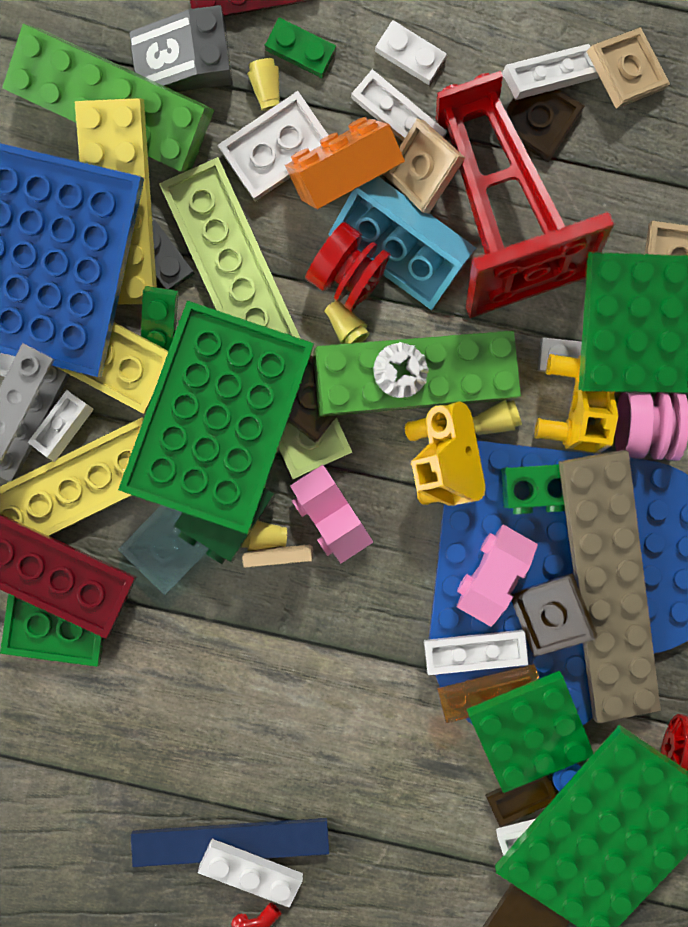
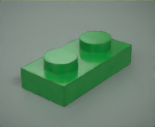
M280 17L264 45L265 51L321 79L336 53V45Z
M146 286L143 290L141 337L169 351L177 325L179 291Z

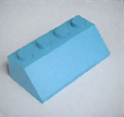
M379 176L352 190L328 233L330 236L341 223L346 222L362 233V240L358 247L359 251L362 252L366 246L374 242L377 244V249L371 258L372 260L382 250L389 252L391 256L386 264L384 276L430 310L434 308L476 250V247L431 214L423 213L405 195Z

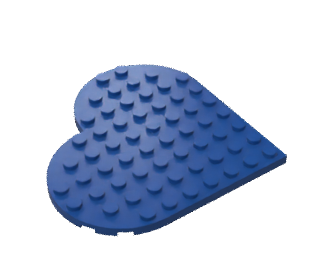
M477 441L485 480V494L479 501L454 506L443 505L429 639L523 630L512 601H510L507 609L492 627L456 607L461 596L457 592L461 581L466 574L472 576L480 566L484 556V552L480 550L483 542L489 533L495 535L502 525L538 544L529 570L524 578H519L512 592L573 573L565 511L546 512V506L533 507V513L513 514V508H504L501 468L559 465V461L598 454ZM630 458L654 653H659L688 641V474L660 462ZM552 479L548 483L547 490L550 496L556 498L562 492V485L557 479ZM519 481L514 486V494L519 500L525 499L529 494V486L524 481ZM525 636L528 665L435 674L437 682L450 704L471 724L472 722L466 709L557 671H560L564 677L582 725L593 718L583 643L534 657Z

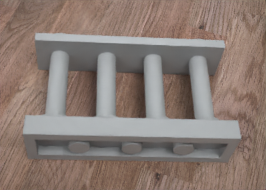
M23 343L0 386V477L9 482L17 479L33 448L28 441L53 409L70 374L52 366L55 359Z

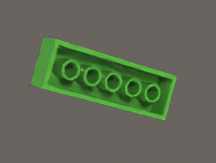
M22 24L2 87L75 123V101L144 99L148 157L179 171H188L193 168L215 110L43 29L27 24Z
M514 330L317 346L313 351L319 417L428 408L456 402L473 404L507 401L521 397ZM400 342L414 345L421 354L425 355V361L429 368L426 383L417 393L403 398L393 397L385 393L378 386L374 377V363L379 353L387 346ZM408 358L399 365L391 364L397 370L394 382H397L404 375H411L406 369Z

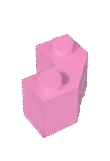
M321 465L290 485L296 495V498L292 500L294 506L302 517L308 514L322 535L317 541L327 556L333 553L341 564L373 543V540L324 465Z
M502 525L495 535L489 533L480 549L484 552L480 566L472 576L466 574L457 589L461 596L456 607L492 627L512 600L511 592L517 585L519 578H524L529 570L538 544L505 525Z

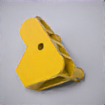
M549 354L546 374L575 378V386L568 420L566 422L537 418L534 438L562 441L566 449L601 453L613 445L618 420L614 391L579 390L581 355L578 358ZM589 417L595 419V425L587 424Z
M456 402L435 406L429 410L425 418L408 421L405 424V434L410 441L429 438L430 444L411 461L417 498L422 505L442 502L446 505L454 506L479 501L483 498L485 494V480L473 418L466 404Z

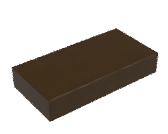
M548 775L505 793L502 792L500 787L485 794L500 828L547 807L557 795Z

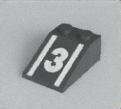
M221 5L188 9L130 31L135 73L176 92L233 85L226 23Z

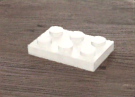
M297 91L217 146L253 200L257 201L290 178L285 165L292 161L291 156L306 148L311 151L321 146L319 141L328 136V134Z

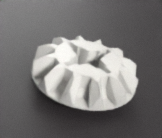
M402 342L392 344L384 348L377 356L374 363V377L378 386L388 395L398 398L409 397L417 393L426 383L429 368L425 361V355L421 354L414 345ZM408 358L406 369L411 375H404L397 382H394L397 370L391 364L399 365Z

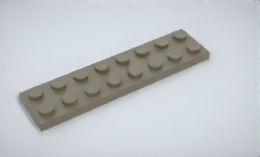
M621 450L559 461L574 578L598 635L595 640L583 643L593 719L597 723L661 711L629 451Z

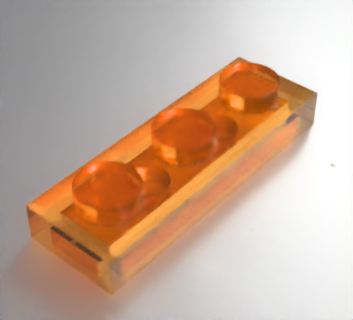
M532 664L437 688L445 722L450 723L469 718L466 709L538 680L539 676L535 665Z

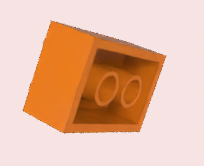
M366 117L350 123L348 125L350 130L339 136L338 133H333L319 141L321 146L311 151L306 148L291 156L292 161L286 164L285 167L301 200L315 209H319L405 162L388 123L376 121L375 119L367 120Z

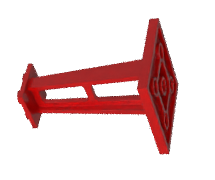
M501 71L492 74L483 73L472 81L460 85L451 84L442 91L437 92L436 123L442 128L448 129L453 147L465 157L459 169L485 255L472 259L466 300V310L470 318L585 279L587 276L588 252L602 253L614 226L609 212L565 226L500 101L503 81ZM487 115L510 163L509 168L486 176L482 175L479 171L464 126V122ZM516 180L520 183L544 234L504 248L486 190L503 182Z

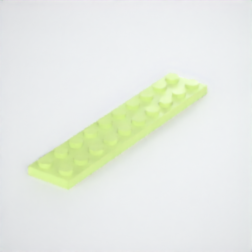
M219 157L159 183L216 310L300 338ZM337 417L317 443H314L288 422L279 446L292 479H296L321 465L329 464L352 453Z

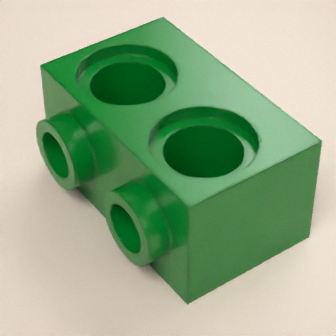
M559 465L501 468L504 508H513V514L533 513V507L546 506V512L565 511L563 490L556 498L550 496L547 490L548 483L552 479H557L561 483ZM519 481H524L529 486V494L523 500H519L514 494V486Z

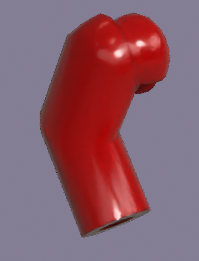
M269 903L257 918L248 919L246 914L236 915L231 922V926L271 927L282 913L275 904Z

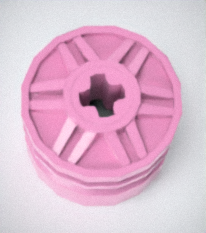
M621 392L617 403L618 420L614 435L616 451H629V458L643 459L650 450L654 460H662L664 457L670 461L680 460L684 455L688 442L687 396L682 392H671L670 394L667 392H657L652 400L650 392Z

